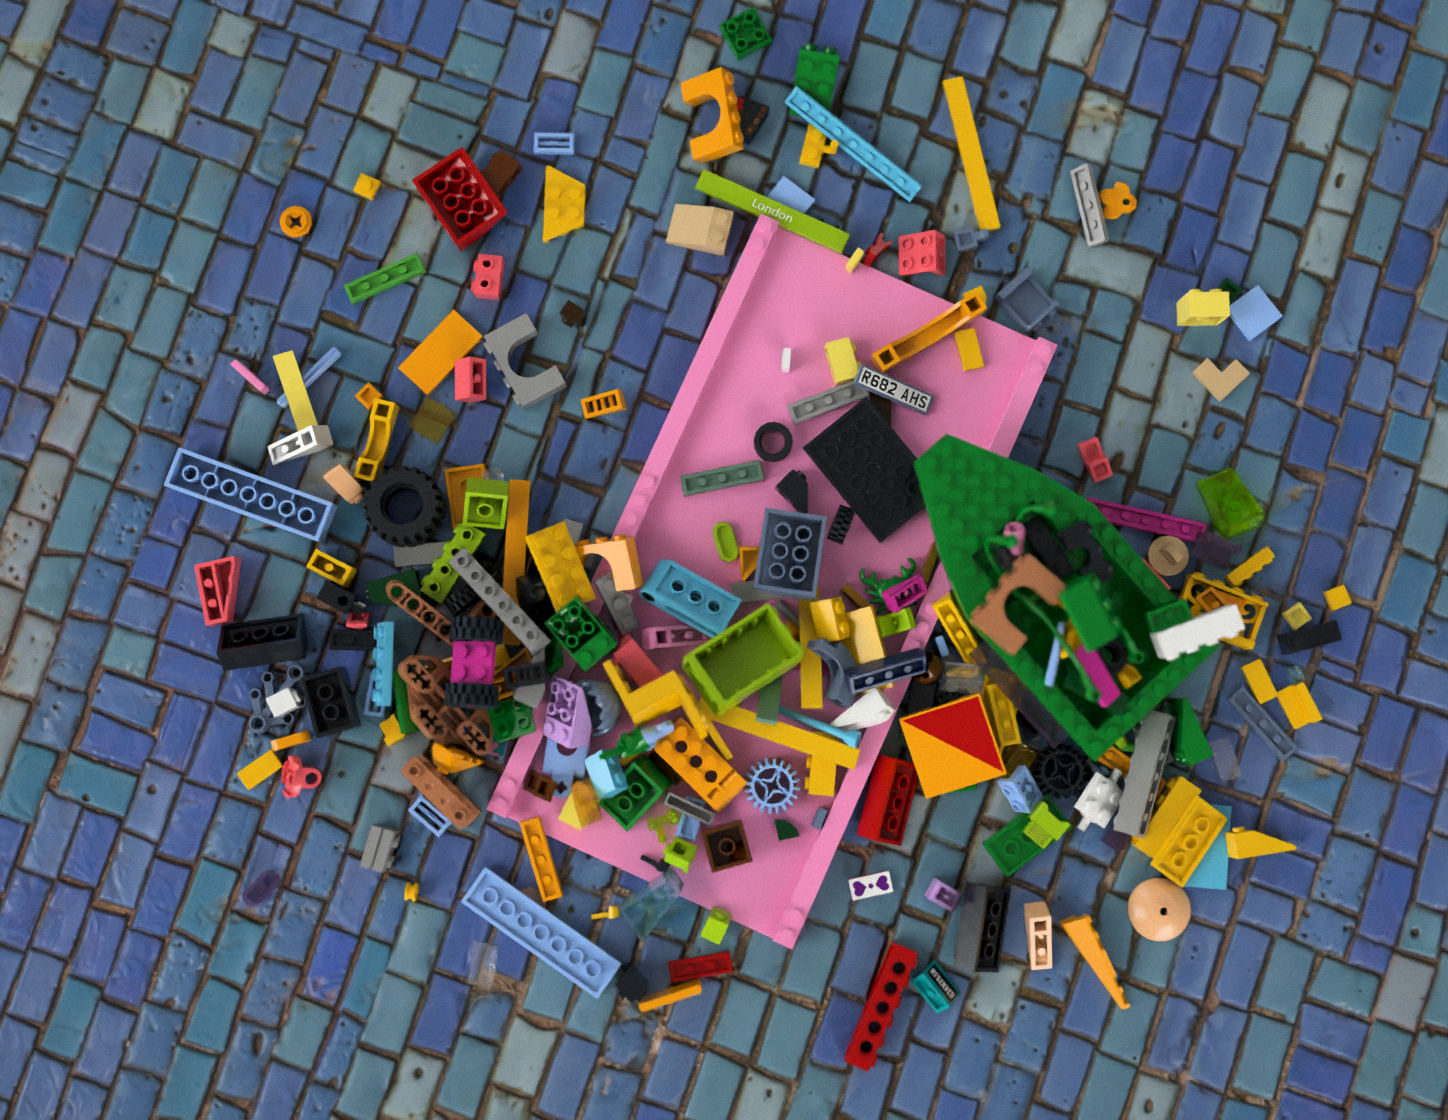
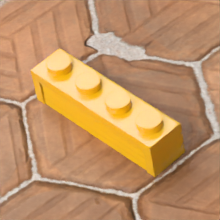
M1268 546L1263 547L1224 576V579L1231 587H1239L1243 584V580L1250 579L1255 571H1261L1263 569L1262 566L1273 562L1272 559L1276 556Z

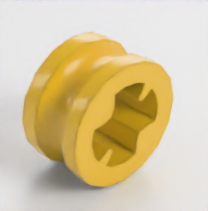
M411 882L406 883L405 901L412 899L413 902H416L419 890L418 883L414 885Z

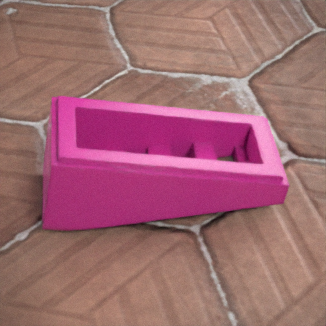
M918 574L882 592V596L887 609L897 613L928 593L922 574ZM914 584L917 585L918 591L915 590Z

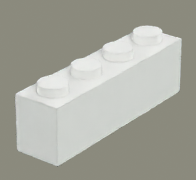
M1227 604L1195 616L1192 620L1154 634L1150 633L1158 658H1166L1168 661L1180 657L1179 653L1181 652L1191 653L1199 650L1198 646L1205 643L1206 646L1219 642L1218 639L1224 636L1226 638L1239 635L1238 631L1245 629L1237 605Z

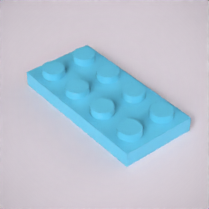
M385 621L377 623V627H374V639H377L376 648L373 649V660H376V668H373L372 671L375 689H372L371 699L372 702H375L374 706H391L394 622Z

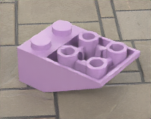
M553 675L543 735L567 748L588 747L592 725L583 688L557 675Z

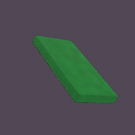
M1045 794L1041 801L1048 805V811L1059 821H1065L1070 824L1051 797ZM1020 813L981 843L1006 877L1011 876L1056 841L1052 839L1043 849L1022 832L1031 821L1027 817L1030 813ZM1071 824L1069 828L1064 832V834L1073 828Z

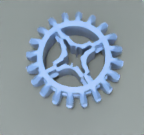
M773 757L772 764H769V759L765 758V765L763 766L760 761H757L758 769L754 766L750 767L754 774L746 773V776L751 778V781H746V785H750V788L745 789L744 792L752 793L747 800H756L752 805L754 808L761 804L760 812H763L764 808L768 807V814H771L772 808H775L776 814L780 813L779 806H782L783 810L786 811V802L791 806L794 804L790 800L791 796L796 799L798 798V795L793 793V790H800L799 786H794V783L800 782V779L792 778V776L797 774L796 770L789 773L788 770L792 765L788 764L784 768L785 760L781 759L778 765L776 764V757ZM776 768L772 777L768 779L758 776L763 770ZM782 771L789 780V790L779 784ZM775 779L777 781L775 784L782 790L772 789L768 795L769 791L767 789L769 787H766V784L762 781L771 783ZM755 782L765 787V794L762 800L755 792ZM778 792L786 795L778 802L768 803L774 793Z

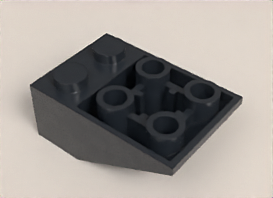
M535 572L517 577L516 591L521 610L547 638L553 637L554 634L544 623L555 615L556 611L540 573Z

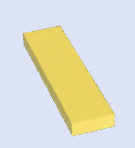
M293 350L274 355L273 359L297 430L300 431L310 425H318Z

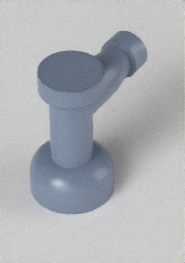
M1090 758L1083 762L1088 764V769L1094 775L1096 772L1104 777L1111 775L1104 766L1098 768L1091 762ZM1091 779L1087 780V783L1085 784L1082 782L1080 783L1084 790L1086 789Z

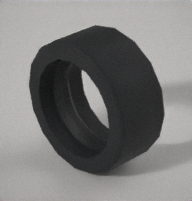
M768 422L760 426L754 437L756 453L763 460L769 462H778L786 458L790 453L793 443L792 434L789 429L778 422ZM771 430L779 431L785 438L784 448L776 454L767 453L761 446L762 436Z

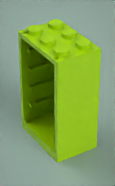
M769 603L684 656L681 667L716 718L797 666L804 656L802 645L799 641L793 639L789 626L781 622L777 609L771 607Z

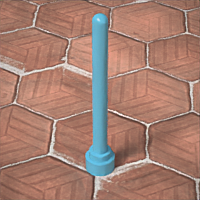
M779 705L778 714L842 738L850 747L856 748L860 742L861 732L856 730L844 731Z

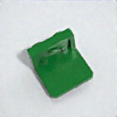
M513 698L499 701L497 709H488L496 742H504L535 732L533 708Z

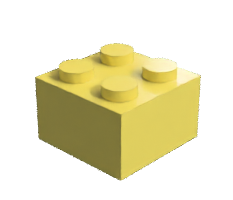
M1192 289L1176 302L1177 326H1217L1230 316L1229 292H1222V289H1212L1209 292H1202L1201 289Z

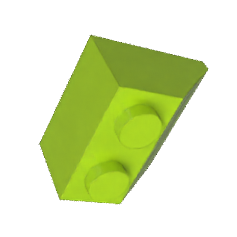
M467 477L462 525L504 529L509 482Z

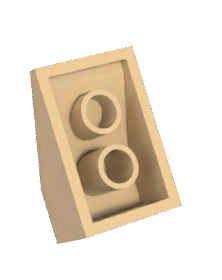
M675 204L666 243L724 257L734 219V212L717 207Z

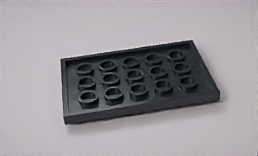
M867 397L862 399L802 448L850 508L856 510L855 514L879 543L925 507L914 467V462L917 460L916 456Z

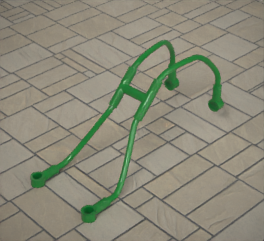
M1055 502L1029 505L1019 513L1015 522L1020 523L1025 514L1031 510L1037 513H1045L1048 517L1057 514L1059 510ZM1014 533L1007 536H989L984 542L986 556L1000 577H1002L1004 572L994 559L989 544L990 542H995L996 544H1004L1007 548H1013L1019 544V540ZM1023 548L1024 552L1021 554V556L1027 555L1025 549ZM1018 587L1011 590V593L1038 617L1044 619L1069 654L1082 676L1081 680L1086 688V699L1094 702L1099 701L1101 691L1094 687L1090 676L1086 674L1075 653L1045 614V611L1035 603L1040 596L1035 592L1027 596ZM1122 625L1123 629L1121 632L1125 637L1124 641L1130 652L1128 656L1129 661L1140 664L1144 660V653L1138 651L1133 638L1130 637L1127 629Z

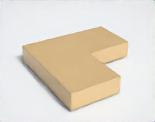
M1208 358L1191 372L1219 402L1250 374L1237 359L1221 372Z

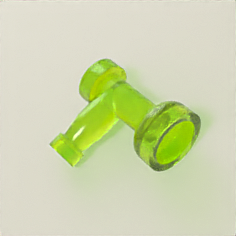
M673 808L668 809L666 815L652 820L651 818L646 819L649 830H655L659 843L667 841L662 825L668 822L671 825L679 823Z

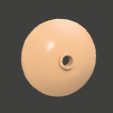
M1165 878L1147 879L1136 886L1129 897L1128 916L1130 922L1139 934L1150 940L1167 941L1177 937L1186 928L1190 919L1191 907L1188 896L1180 886ZM1165 907L1166 913L1161 915L1160 910Z

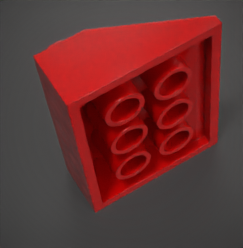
M463 147L412 179L415 187L460 252L478 241L508 213Z

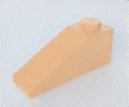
M341 464L323 476L348 503L357 504L365 498L366 489L362 483L353 477V472Z
M1045 901L1024 904V915L1031 970L1052 968L1051 915Z

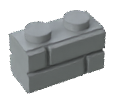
M378 824L371 825L360 866L383 873L388 868L391 869L395 858L392 856L394 848L397 849L400 842V836H397L399 831Z

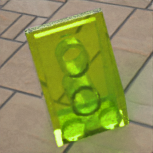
M1233 468L1196 482V487L1211 521L1224 541L1261 527L1265 513Z

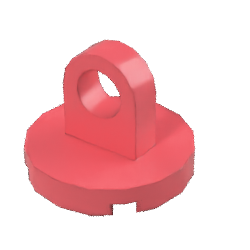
M289 756L288 760L284 762L281 782L285 784L286 788L282 790L283 794L288 798H296L301 788H315L321 782V773L315 767L303 766L299 756ZM314 773V780L306 782L307 774Z

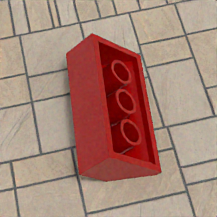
M880 754L877 755L861 819L858 824V836L901 846L918 780V774L913 763Z

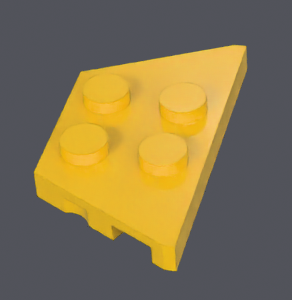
M547 165L543 243H548L557 236L566 235L571 230L584 227L585 184Z

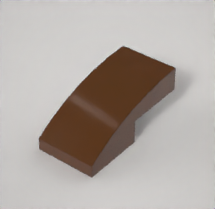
M530 770L523 790L547 802H551L558 782L537 771Z

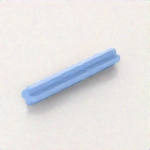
M332 347L302 375L306 389L342 355L337 348ZM285 392L277 399V403L282 408H286L289 405Z

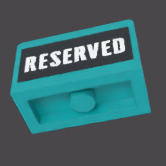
M935 960L924 971L913 976L910 980L936 1014L951 1007L961 994L960 990Z

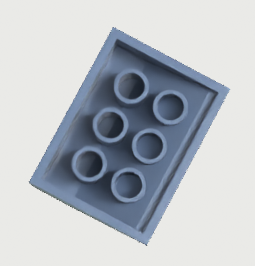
M765 508L753 589L792 599L815 602L827 516Z

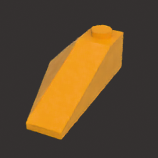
M437 742L432 746L433 764L438 766L437 770L446 775L482 765L485 761L453 743Z

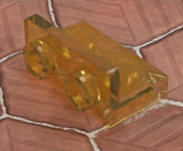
M1022 742L1004 746L1001 756L1007 774L998 777L1009 779L1019 765H1026L1028 769L1037 754Z

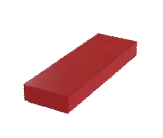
M730 950L668 961L671 983L733 972Z

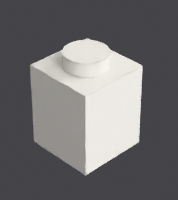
M288 687L266 698L274 718L282 717L302 707L300 702L302 697L298 690H294V688Z

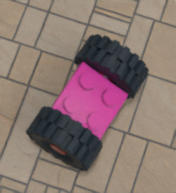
M467 616L451 618L449 640L454 641L451 683L446 684L445 706L468 709L498 708L499 686H495L493 683L496 645L503 643V621Z

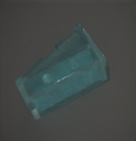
M673 867L624 898L619 905L618 910L642 943L683 889L684 883Z

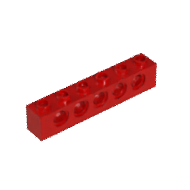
M893 940L891 941L844 1054L845 1062L869 1072L870 1067L875 1066L878 1058L876 1052L879 1047L882 1048L886 1039L884 1033L887 1027H891L894 1020L893 1011L901 1004L902 996L900 994L903 988L906 989L910 982V976L908 975L911 968L915 969L919 957H917L915 950ZM897 962L904 964V968L900 972L893 970V966ZM888 982L896 984L895 989L891 992L885 990V985ZM879 1002H887L886 1010H877ZM873 1021L879 1022V1028L875 1031L869 1030V1024ZM864 1041L871 1042V1047L868 1050H862L860 1046Z

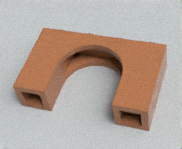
M1030 554L1020 555L1012 564L1014 568L1009 573H1004L999 579V586L987 593L985 596L987 600L982 606L978 605L971 613L973 617L970 619V622L1010 655H1014L1027 640V637L1016 629L1004 614V601L1008 593L1016 587L1025 586L1033 590L1049 605H1056L1060 600L1058 594L1066 586Z

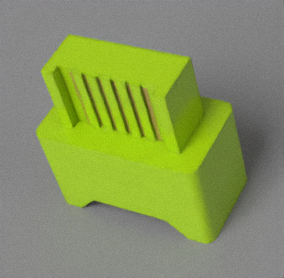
M1040 801L1027 816L1031 821L1022 832L1044 849L1052 839L1058 841L1070 824L1065 821H1059L1048 811V805Z

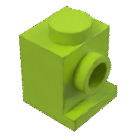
M674 837L672 843H667L663 851V854L666 855L664 861L683 869V872L687 874L695 858L698 846Z

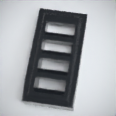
M548 661L503 668L506 689L551 682ZM538 667H541L542 679L539 678ZM530 668L533 670L534 680L530 678ZM520 670H524L525 682H522ZM512 671H515L517 683L514 684Z

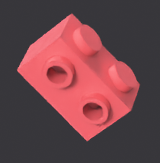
M478 254V260L474 261L473 267L474 272H476V278L472 280L471 291L474 292L476 298L501 301L505 266L503 256Z
M469 356L455 360V401L474 403L486 400V359Z

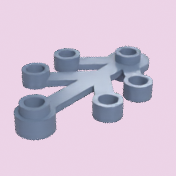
M291 665L287 670L288 678L277 693L288 687L291 688L296 681H300V678L305 676V669L300 665ZM296 669L300 670V676L298 677L294 675ZM264 672L261 676L266 698L275 694L273 682L276 677L273 672ZM267 674L271 675V680L269 682H267L265 679ZM253 688L249 691V698L252 700L253 716L250 717L248 725L252 732L261 734L266 732L269 726L278 724L291 725L295 722L296 717L291 712L282 717H270L272 712L268 703L262 712L260 699L263 697L262 690ZM254 691L259 692L258 698L253 697ZM301 696L304 699V704L300 708H305L307 706L305 696ZM287 715H290L292 717V720L289 723L286 721ZM259 719L263 721V725L261 727L257 726V721Z

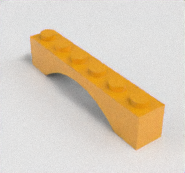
M975 291L927 324L874 352L870 359L876 369L885 374L983 315L987 310V306L978 292Z

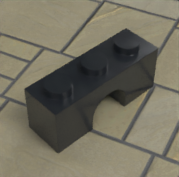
M1077 520L1055 532L1065 551H1072L1078 547L1085 551V564L1075 570L1079 577L1094 571L1096 577H1099L1102 583L1113 578L1111 573L1113 568L1108 560H1104L1101 554L1103 552L1102 547L1091 536L1093 531L1088 522Z

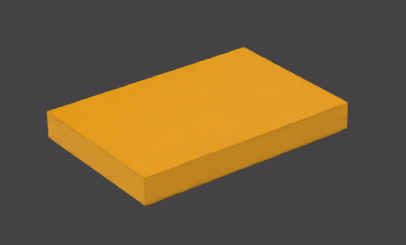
M485 463L444 469L453 530L459 522L463 523L467 477L487 479Z
M694 979L644 996L639 1001L640 1011L645 1012L700 994L702 992L701 979Z

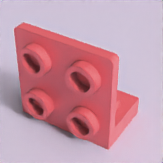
M932 230L899 236V275L906 276L925 272H932L937 276L946 275L945 236Z

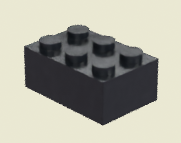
M339 666L300 678L316 738H324L362 727L346 667Z

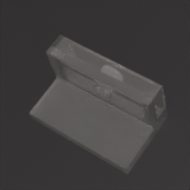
M473 942L468 984L480 985L482 989L491 990L494 983L499 944Z

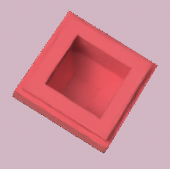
M350 612L346 626L357 630L366 628L371 612H363L361 616Z

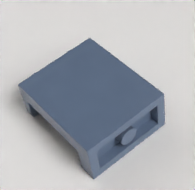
M1028 267L994 298L1026 333L1030 330L1035 332L1044 324L1042 320L1046 316L1051 318L1058 311L1056 307L1060 304L1058 300L1054 302L1031 277L1032 271Z

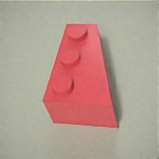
M232 556L194 565L206 626L215 627L234 622L242 558Z
M629 633L617 637L620 643L611 650V653L614 655L611 659L619 667L622 665L625 668L626 672L624 675L631 683L636 681L639 685L637 689L663 676Z

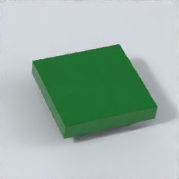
M754 7L719 24V29L737 61L772 43V39Z

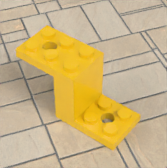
M611 660L602 663L636 728L646 725L671 710L682 706L699 738L702 740L708 736L706 730L709 728L706 722L707 719L702 710H699L692 692L689 693L683 676H677L675 670L632 692L617 664L613 666Z

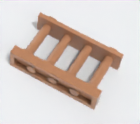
M424 754L419 758L414 755L400 770L459 830L464 826L468 827L482 812L443 773L439 772L437 767Z

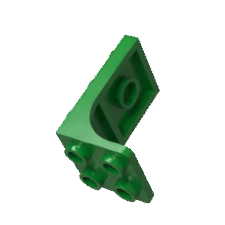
M805 43V46L800 47L793 89L795 86H799L830 111L840 52H836L837 48L825 46V49H819L817 44ZM790 108L789 115L800 116L797 112Z

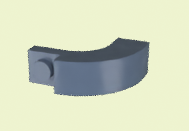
M822 638L819 640H809L807 648L821 657L827 663L830 670V683L824 697L838 707H852L857 693L850 695L844 676V669L856 666L851 653L840 642L830 643Z

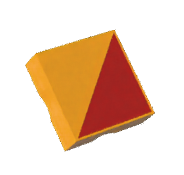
M979 691L950 700L941 706L928 707L900 716L899 721L926 799L1007 774Z

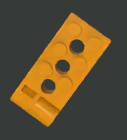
M682 717L674 724V731L660 738L656 742V747L653 748L718 813L746 786L747 782L704 739L701 740L697 732ZM682 740L687 743V750L685 752H678L675 745L678 741ZM698 755L702 758V764L699 767L691 765L690 759L692 756ZM709 770L717 773V778L713 782H709L705 778V773Z

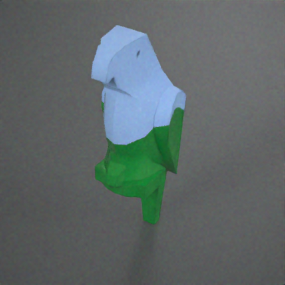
M667 720L659 725L640 726L628 734L626 732L621 733L620 741L616 743L617 746L600 754L599 759L603 760L619 755L625 758L652 750L656 747V742L660 738L674 731V725L671 720Z

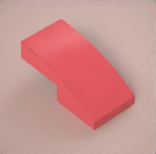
M1092 437L1077 444L1082 460L1094 483L1113 476L1108 458L1103 454L1098 437Z

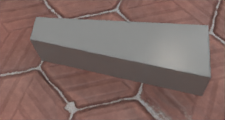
M668 790L662 800L663 804L709 826L716 815Z

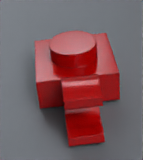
M884 233L879 234L875 241V246L871 244L865 251L866 257L863 263L867 267L892 244V240H889V242L882 240Z

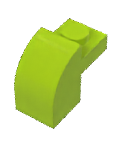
M910 607L897 613L894 612L876 618L882 638L916 628Z

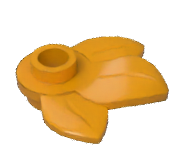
M1116 182L1114 189H1104L1098 193L1100 201L1106 205L1102 210L1106 219H1117L1123 213L1133 212L1137 206L1136 198L1130 194V188L1123 182ZM1128 200L1130 204L1124 205L1123 202Z

